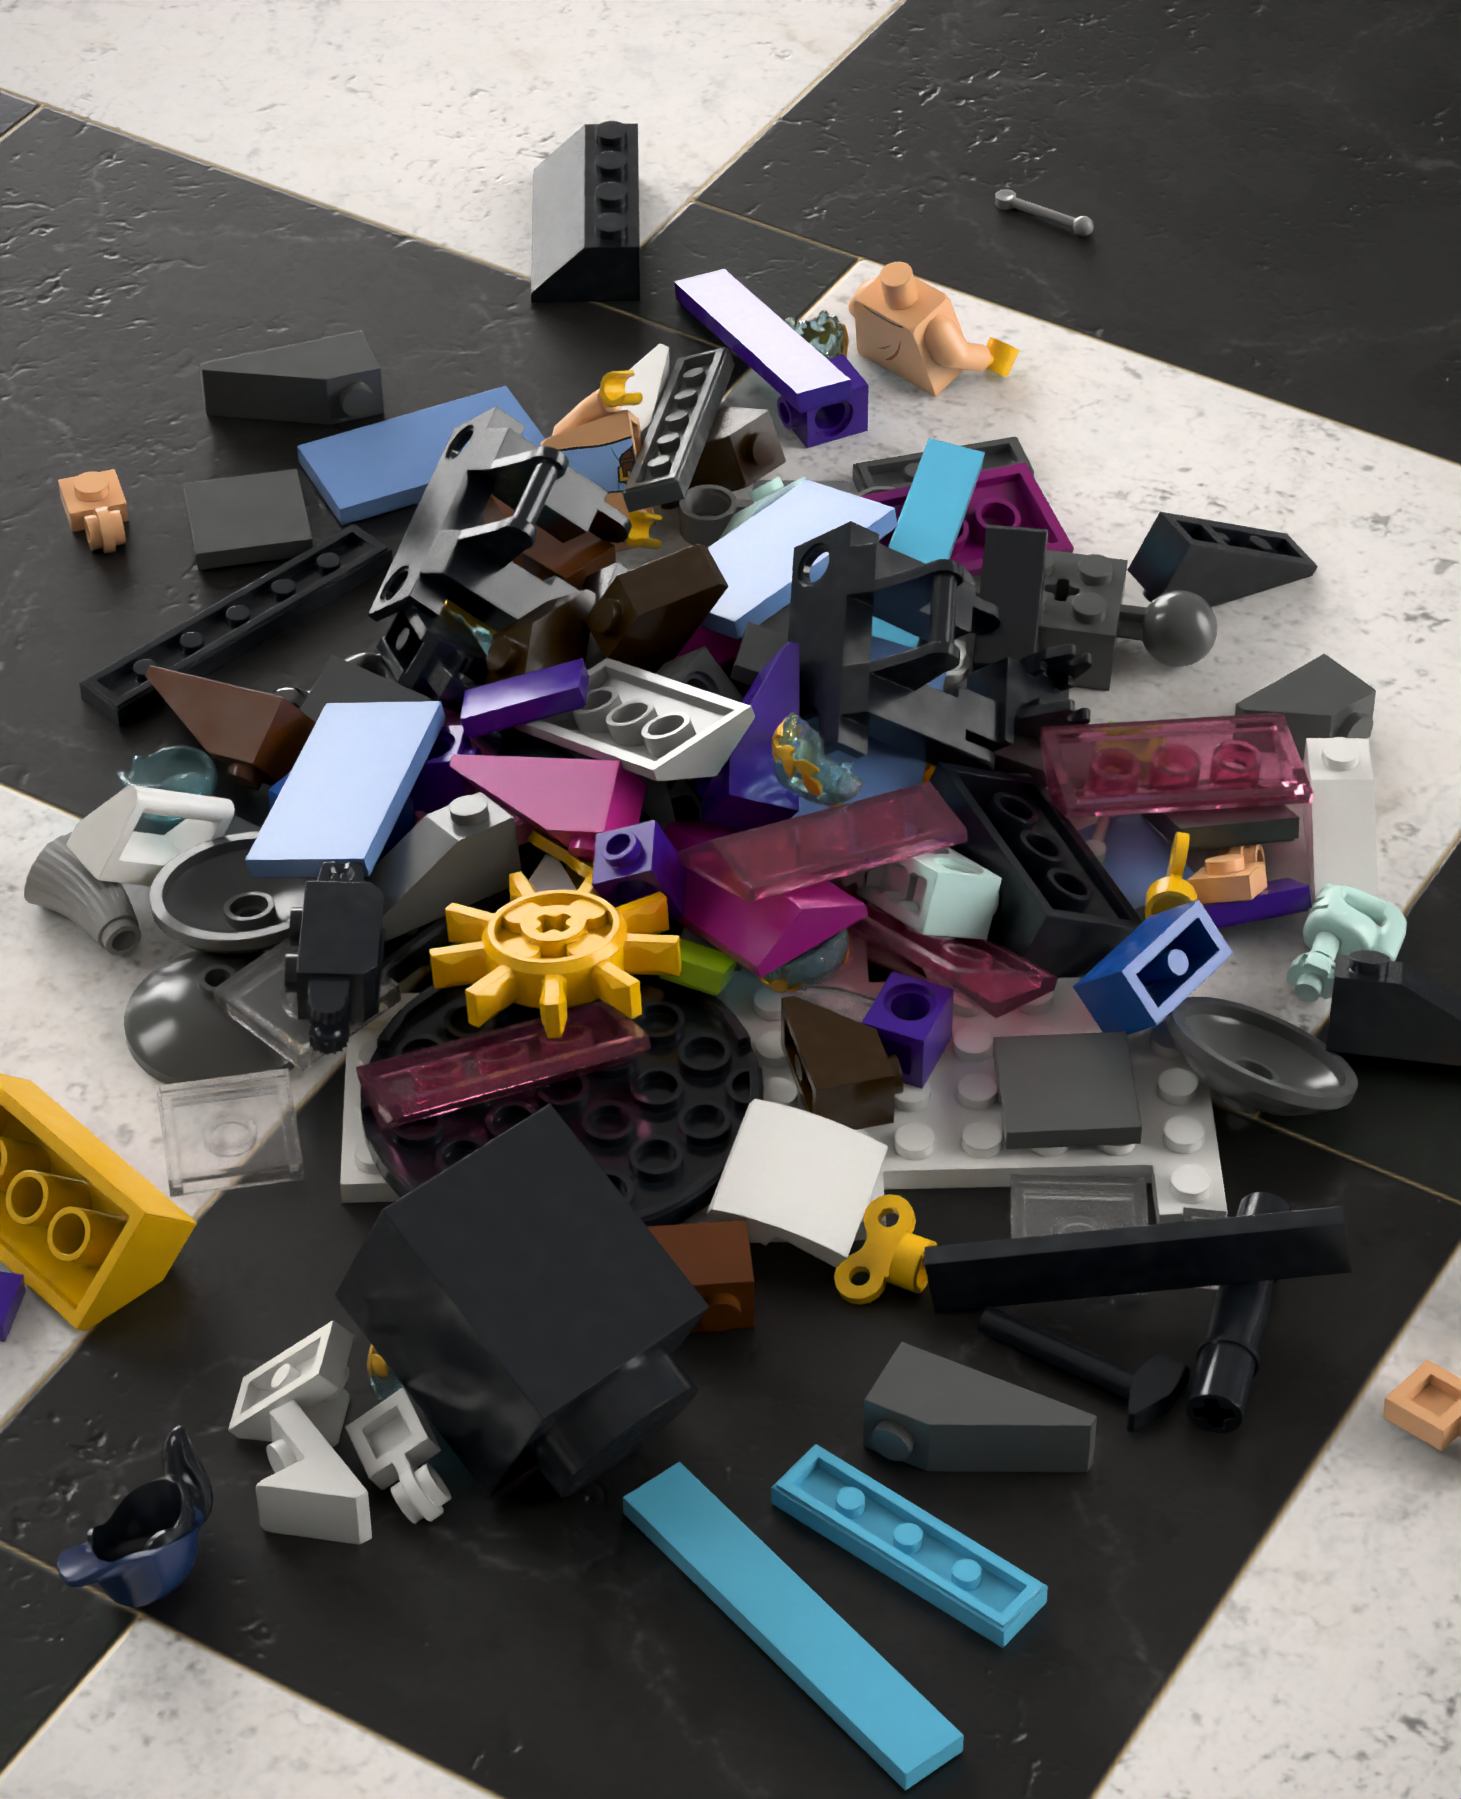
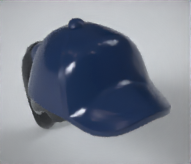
M183 1425L174 1427L163 1444L161 1462L164 1476L131 1491L123 1498L104 1524L89 1529L87 1532V1542L68 1548L60 1554L57 1570L65 1584L70 1587H83L97 1583L114 1602L135 1608L167 1597L187 1578L197 1556L199 1530L207 1521L212 1511L213 1492L207 1472L199 1460L187 1430Z

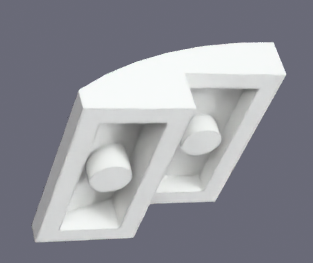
M754 1099L749 1103L706 1214L718 1221L746 1220L748 1237L766 1246L778 1236L824 1262L838 1267L848 1258L889 1146L822 1116L779 1103Z

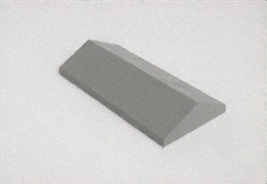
M606 658L587 670L589 685L586 706L584 708L515 726V729L597 760H620L623 769L655 781L717 776L754 720L755 714L750 705Z

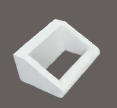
M129 785L78 822L66 846L97 880L151 887L160 870L176 856L198 844L223 837L234 816V804L231 800L225 798ZM142 813L185 818L183 822L165 835L133 831Z

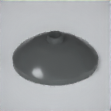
M260 831L231 834L198 844L168 862L152 882L149 893L151 913L157 926L166 935L196 950L215 954H248L266 951L290 943L291 907H303L305 882L317 881L318 877H251L245 859Z
M195 950L176 957L150 973L137 986L128 1001L124 1015L126 1042L131 1055L138 1065L158 1081L189 1092L224 1094L245 1091L265 1085L296 1067L310 1052L312 1046H310L309 1020H298L297 993H285V960L264 951L248 954H215Z
M1188 997L1168 1016L1167 1026L1178 1051L1201 1080L1222 1094L1221 1099L1228 1106L1240 1112L1256 1114L1260 1111L1279 1116L1324 1114L1348 1105L1357 1090L1358 1080L1355 1072L1337 1052L1326 1051L1327 1045L1313 1035L1264 1011L1219 998Z

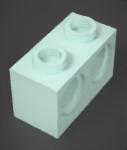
M871 833L865 855L870 870L864 875L866 885L857 890V895L922 935L987 940L992 916L995 914L999 904L1001 877L936 839Z

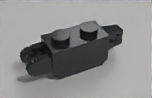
M414 606L399 611L387 633L377 645V649L399 684L425 695L433 701H441L442 707L461 714L465 690L485 685L487 673L486 653L466 622L448 613L444 608H442L440 615L434 618Z
M335 861L323 862L317 881L305 882L303 907H291L290 946L299 948L298 953H286L285 993H297L298 1020H309L310 1046L313 1047L314 1051H319V1054L326 1053L329 1055L330 1053L336 1054L338 1051L342 1052L343 1048L347 1047V1042H349L351 1022H365L379 1013L385 948V929L382 928L384 891L372 882H364L362 863L358 862L340 864Z

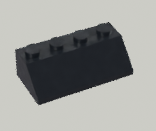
M605 121L600 124H584L533 169L531 302L640 301L638 123Z
M944 762L938 763L918 800L912 831L916 837L936 839L1002 878L999 888V904L995 914L992 916L987 940L1001 959L1003 969L1009 975L1016 979L1037 978L1044 981L1053 978L1078 977L1094 968L1143 923L1140 916L1039 778Z

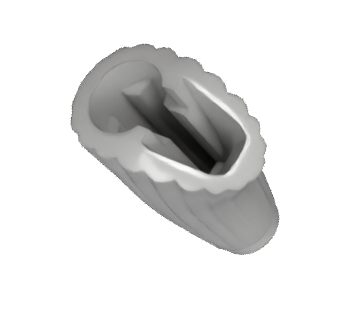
M72 832L61 835L49 842L39 853L30 868L24 888L25 900L30 904L51 909L69 918L111 955L120 956L135 949L142 935L134 909L122 884L100 881L94 877L66 846Z

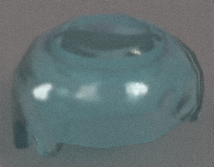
M187 745L162 748L146 758L134 756L129 777H127L125 771H118V779L122 790L132 785L212 797L218 784V771L214 761L204 751ZM142 813L141 818L161 825L179 824L185 820V818Z

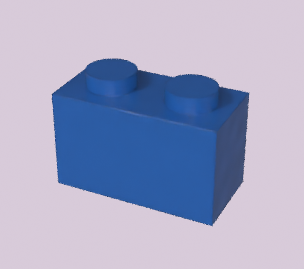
M1198 899L1149 916L1080 979L1073 988L1102 1032L1126 1031V1035L1159 1025L1234 953Z

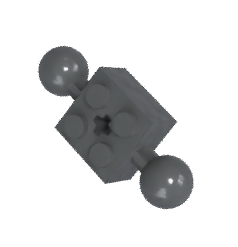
M1046 550L1039 651L1050 647L1074 644L1077 646L1076 655L1085 652L1091 653L1092 667L1074 681V687L1109 691L1118 638L1142 641L1146 650L1153 658L1168 666L1184 667L1202 660L1212 649L1217 636V620L1211 606L1199 595L1185 590L1163 593L1156 597L1147 607L1124 605L1123 597L1128 560L1107 558L1098 554L1084 555ZM964 568V580L976 585V597L979 598L980 586L976 584L971 573Z

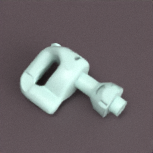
M1325 884L1321 888L1320 894L1316 897L1303 928L1304 943L1310 949V952L1299 955L1288 969L1286 979L1289 986H1295L1294 992L1296 996L1303 1001L1314 1002L1319 997L1325 1000L1332 996L1335 972L1334 960H1336V955L1350 956L1354 951L1371 950L1389 956L1390 961H1396L1406 935L1407 921L1404 914L1390 902L1354 887L1343 884Z

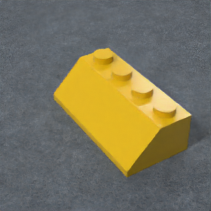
M0 1073V1261L13 1273L24 1275L25 1284L74 1328L86 1331L162 1282L197 1222L31 1080Z

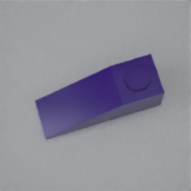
M789 641L760 670L741 703L752 706L755 718L718 775L697 778L696 790L697 794L702 797V822L772 838L799 811V771L795 769L791 779L786 774L779 756L777 763L775 762L771 746L775 730L786 717H790L789 723L791 725H799V644ZM782 733V736L779 738V745H790V737ZM799 752L794 757L795 760L799 759Z

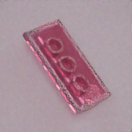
M1283 713L1041 727L1040 742L1049 801L1065 818L1312 803L1314 792Z
M929 781L713 839L679 851V863L741 899L752 902L967 842V829Z
M842 889L864 903L868 912V916L844 929L845 932L856 938H861L866 944L935 984L954 989V995L994 1018L1011 1012L1054 991L1056 988L1057 976L988 938L984 940L921 934L891 914L878 908L872 902L857 895V891Z
M599 1001L567 1010L568 1018L561 1038H548L540 1017L358 1066L356 1071L358 1080L381 1130L636 1061L651 1049L649 1035L629 1017L605 1002Z

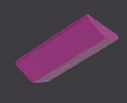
M1026 462L980 471L950 560L959 562L973 577L981 575L987 525L1048 530L1047 550L1073 553L1074 547ZM911 486L862 495L860 497L894 507L898 522ZM895 528L879 539V544L889 547Z
M702 820L669 822L663 830L687 865L684 916L675 918V920L760 978L868 916L864 903L756 834L704 823Z

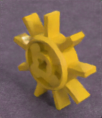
M593 868L577 891L548 890L536 892L534 886L520 871L509 874L511 902L501 907L495 914L456 903H451L445 908L448 941L459 945L429 949L434 989L473 984L465 990L468 1022L473 1026L479 1028L515 1003L524 1007L540 1009L541 1021L547 1037L561 1038L568 1018L567 1008L585 1005L598 999L630 1019L642 1015L640 981L629 974L680 976L682 970L680 938L675 935H657L669 930L667 897L661 891L614 908L609 902L601 898L593 887Z

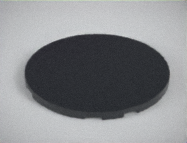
M629 974L640 981L642 1015L630 1019L598 999L585 1005L567 1008L568 1018L561 1038L547 1037L541 1021L540 1009L524 1007L515 1003L479 1028L473 1026L468 1022L465 990L473 984L434 989V985H432L408 1002L391 1019L379 1035L377 1048L367 1069L363 1071L360 1098L365 1142L371 1158L383 1179L401 1198L546 1105L551 1104L647 1227L677 1225L711 1203L749 1103L754 1099L764 1100L762 1067H759L757 1057L751 1047V1038L737 1016L719 998L661 979L659 975Z

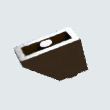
M723 406L718 409L689 489L699 485H718L733 492L747 488L785 463L786 459L770 410ZM679 501L662 504L661 508L673 509L679 507Z
M695 544L617 575L602 597L595 603L591 612L585 618V622L604 659L610 658L656 674L664 663L677 657L729 586L708 547Z
M585 589L546 601L492 636L491 646L486 659L487 673L485 685L583 658L585 663L590 630L585 622V618L595 604L596 593Z
M796 996L781 998V1047L805 1110L854 1130L894 1123V1095L903 1093V1075L897 1055L886 1054L877 1029Z

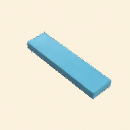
M817 1444L771 1487V1504L1001 1648H1004L1047 1603V1585Z

